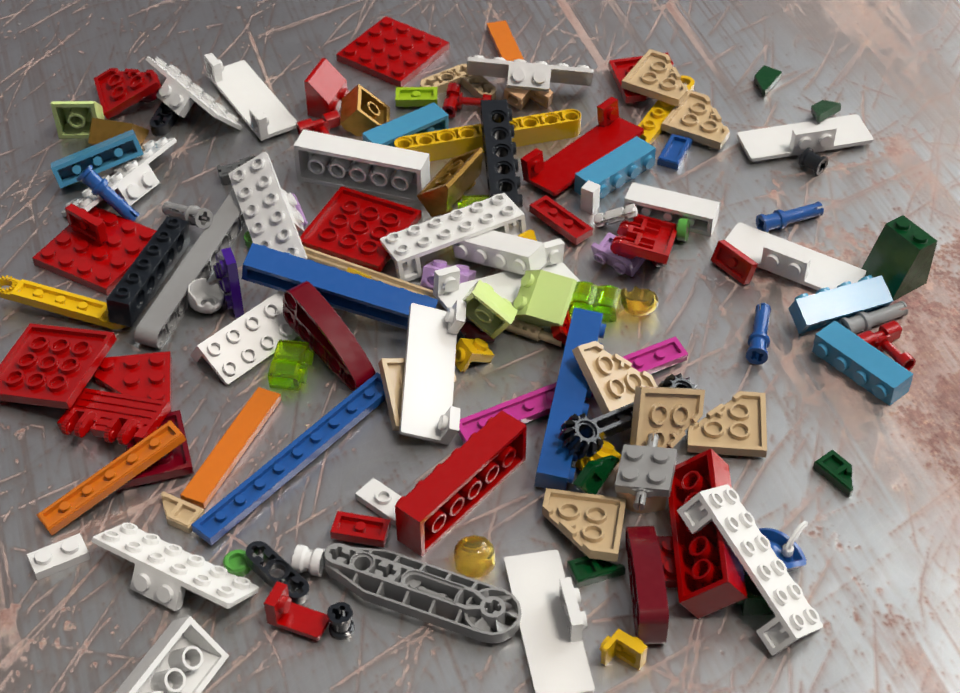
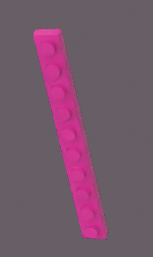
M675 336L625 355L623 358L631 362V367L639 372L646 371L649 374H653L686 361L688 353ZM557 382L460 419L458 434L463 443L467 442L474 432H478L485 426L489 418L495 417L501 410L524 424L550 414Z

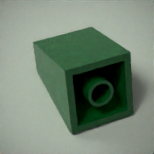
M902 215L885 224L861 269L866 270L865 276L872 275V277L882 275L893 301L927 283L937 240Z

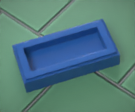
M672 134L658 157L657 165L678 170L692 146V139Z

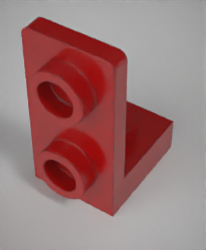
M278 581L264 602L268 624L316 641L320 640L330 623L327 614L291 602L288 585Z

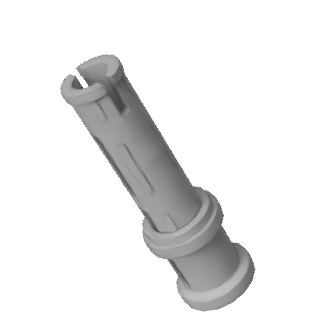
M170 201L165 202L162 206V211L165 215L187 220L191 226L206 229L213 222V214L206 208H200L196 205L187 207Z
M899 301L869 313L861 311L856 313L854 317H843L839 319L838 323L854 334L862 333L867 330L870 331L873 326L906 316L909 310H899L908 307L904 301Z

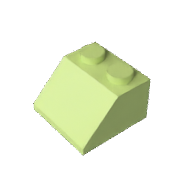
M51 101L59 139L89 138L92 117L105 119L102 105L95 101Z
M527 270L521 279V286L513 303L514 308L518 310L515 318L539 327L563 326L577 280L544 270Z
M481 280L462 299L467 301L466 317L493 339L511 325L518 312L509 300L499 296L489 284L483 283Z

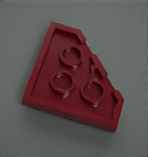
M180 410L169 412L158 428L171 420L186 438ZM134 438L126 445V451L137 444ZM187 439L117 490L193 474Z

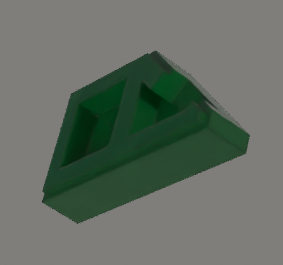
M763 65L755 74L754 82L760 88L763 97L782 78V71Z
M821 100L811 106V114L816 117L817 123L841 111V103Z
M832 449L816 460L813 468L845 495L850 497L853 493L852 465Z
M609 455L587 462L573 484L582 493L597 494L619 462V458Z
M588 556L567 561V568L577 588L625 575L626 568L622 564L615 565L604 560L591 559Z

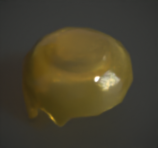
M634 286L632 291L628 292L624 287L621 291V303L628 314L634 317H642L656 310L658 307V296L649 289H639L637 286Z
M471 535L460 539L454 548L456 570L466 577L479 578L488 575L496 565L493 544L486 537Z

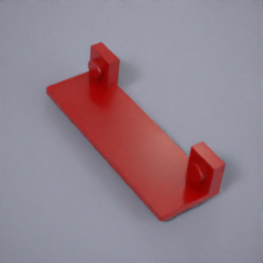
M611 96L597 106L598 125L544 162L543 151L537 148L522 157L523 180L556 196L575 183V173L634 137H640L644 134V129L620 118L618 99Z

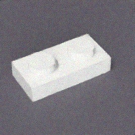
M80 533L27 554L37 581L91 559Z

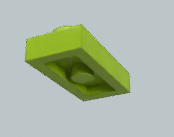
M396 87V107L427 106L434 102L438 105V87Z

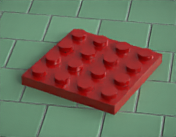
M385 16L336 54L337 61L397 87H403L449 50L450 46L448 41Z
M341 186L301 234L300 239L304 247L381 272L391 259V256L382 246L380 238L409 228L411 225H416L422 218L421 210Z
M94 206L88 213L101 218L106 224L108 238L106 241L100 244L68 225L32 259L36 266L108 296L147 245L156 230Z
M30 323L0 363V401L70 409L116 342L117 338L114 332Z

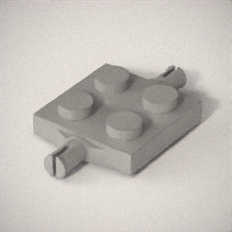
M653 433L648 435L646 446L624 444L615 481V492L629 493L636 496L633 507L639 510L640 505V511L645 509L647 497H670L678 457L677 449L657 447L659 436L655 433L654 438Z

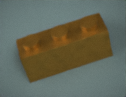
M481 147L451 158L417 195L431 217L450 213L453 210V204L463 199L465 196L463 193L476 184L475 180L481 175L483 149Z

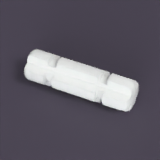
M629 204L625 208L619 207L606 211L605 214H596L594 216V223L600 228L606 226V223L610 225L626 220V217L628 219L637 216L638 210L635 204Z

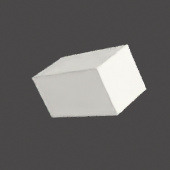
M588 180L582 186L580 210L593 214L599 208L601 185Z

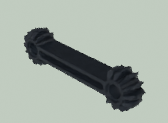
M679 373L678 375L671 374L667 376L658 387L696 389L697 384H692L690 377L684 379L682 374ZM634 402L592 420L588 419L585 413L579 416L577 414L570 416L560 428L561 432L558 439L563 441L561 448H568L570 450L569 456L575 453L579 460L584 457L588 459L593 457L603 447V439L632 427Z

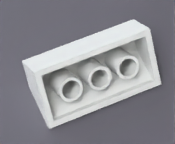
M191 616L173 620L115 693H201L229 655Z

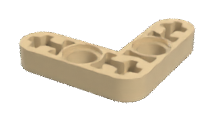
M467 64L457 65L420 81V87H438V94L446 92L448 84L454 82L462 85L475 98H483V94L492 95V100H496L495 86L484 76L467 74Z

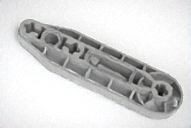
M341 543L331 544L325 549L323 558L327 575L340 582L365 601L481 642H504L513 637L519 630L522 612L520 603L512 593L502 588L386 549L358 548ZM505 602H507V603H509V604H511V605L513 606V607H512L510 610H508L507 612H506ZM506 615L517 619L512 626L505 625Z

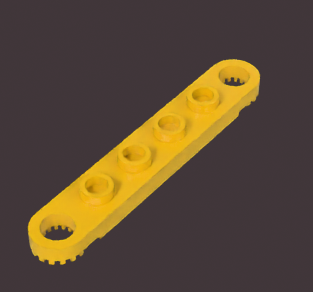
M681 76L682 83L686 84L688 90L693 91L694 79L689 76ZM657 100L638 124L639 127L644 129V134L639 138L652 144L661 134L662 122L675 105Z
M8 275L6 277L1 276L0 298L117 330L126 327L125 325L109 322L106 302L24 279L18 280ZM2 286H11L9 289L6 287L5 290L1 288Z

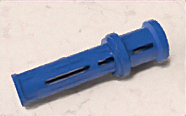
M91 164L77 177V181H82L92 190L91 193L93 195H99L123 218L135 221L136 217L140 215L108 186V180L106 178L102 179L93 170Z
M815 202L814 204L787 211L774 210L772 214L757 215L756 226L757 229L767 233L769 230L776 228L781 230L787 224L822 216L824 208L817 209L822 204Z
M761 303V309L759 304L756 306L753 332L748 337L749 348L746 351V359L756 365L763 364L768 360L767 348L770 345V338L767 333L771 307L766 303Z

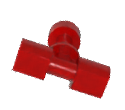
M454 82L449 83L442 109L449 115V118H454L457 108L462 109L463 105L481 107V100H492V95L483 94V98L463 97L461 85Z
M333 110L322 114V118L315 121L308 118L296 122L299 136L303 130L330 135V129L340 126L341 119L338 111Z
M892 320L880 325L875 333L867 330L857 335L879 351H885L895 362L908 371L914 367L916 363L915 358L908 352L901 353L892 344L894 340L899 339L901 336L902 327L898 322Z

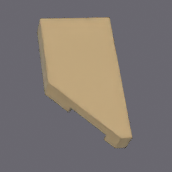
M164 491L161 493L167 524L190 534L192 532L191 524L205 514L204 509Z

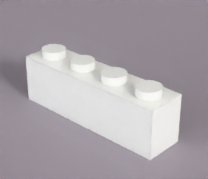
M632 182L624 198V208L626 205L635 204L638 210L637 214L678 224L680 218L689 219V231L706 236L712 235L718 220L720 202L634 182Z
M494 230L453 245L455 258L525 275L527 270H540L547 263L543 242Z

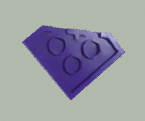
M231 247L221 249L215 255L216 265H213L216 279H221L219 280V286L226 294L224 298L227 309H232L235 318L244 315L237 263Z

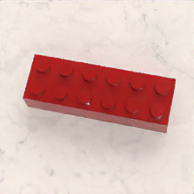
M503 410L495 417L489 418L485 426L478 432H474L467 442L460 448H456L448 459L442 464H438L430 475L424 480H420L411 492L406 496H402L395 505L397 540L421 557L427 553L526 460L527 425Z
M711 448L676 465L670 497H668L679 603L698 619L747 598L743 566L715 523L712 521L699 532L692 534L677 511L700 491L726 484L732 488L729 465Z

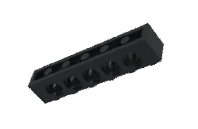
M507 99L481 100L480 119L489 198L496 194L505 193L518 208H522V194H518V190L521 188L520 176H516V172H518V159H514V155H516V142H512V138H514V125H510V121H512V108H508Z
M166 217L107 297L109 322L129 327L133 326L190 245L189 221L176 217Z

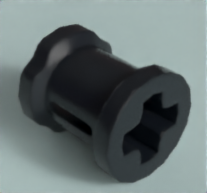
M808 147L801 154L799 165L808 166L814 170L815 174L820 175L826 169L829 159L826 156L821 157L813 152L812 148Z
M345 602L332 604L327 610V617L330 621L329 633L337 640L348 639L355 630L354 622L352 621L353 610Z

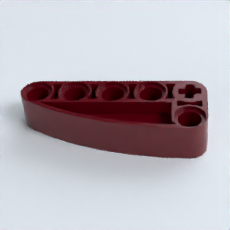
M305 281L284 292L283 316L288 325L351 391H355L376 374L371 362L349 328L310 282Z
M654 526L626 527L625 542L635 637L639 638L644 644H666L669 608L661 553Z

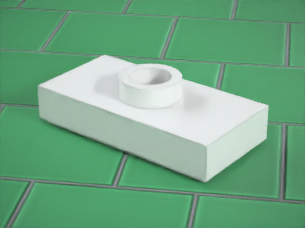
M372 478L355 493L356 500L382 518L390 519L391 524L396 526L395 505L401 496L375 478Z

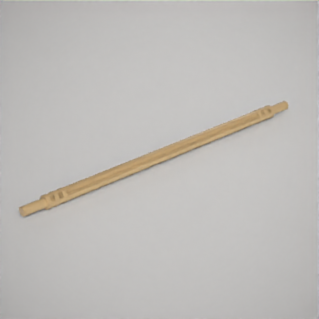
M304 247L307 260L336 267L343 271H347V268L351 267L372 276V280L382 281L385 284L404 288L408 291L436 299L433 295V290ZM438 301L437 307L445 309ZM515 318L511 325L505 329L538 342L542 340L560 347L563 346L562 341L559 342L553 338V334L544 331L542 327Z

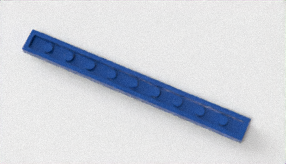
M377 372L191 524L192 531L212 546L386 400L381 374Z

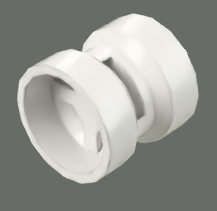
M298 544L294 550L292 568L298 573L309 571L312 576L321 577L325 569L323 558L325 549L316 548L312 551L307 546Z

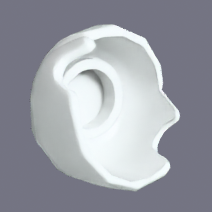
M206 278L193 280L188 285V302L195 311L210 314L218 311L223 306L225 293L218 283L210 285Z

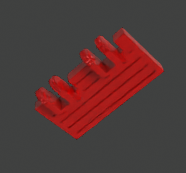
M637 214L633 221L625 220L620 223L617 229L618 236L614 237L610 245L611 252L629 259H634L637 256L667 265L677 234V224Z
M84 388L72 407L67 409L59 419L57 425L64 435H71L74 431V435L82 438L91 430L93 436L102 437L105 442L112 443L117 439L120 445H127L133 437L136 443H139L156 431L171 411V406L168 401Z

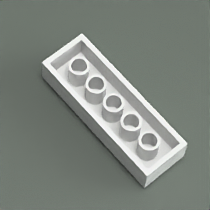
M303 130L293 145L296 174L299 181L334 188L343 186L369 195L422 205L417 195L430 182L429 153Z

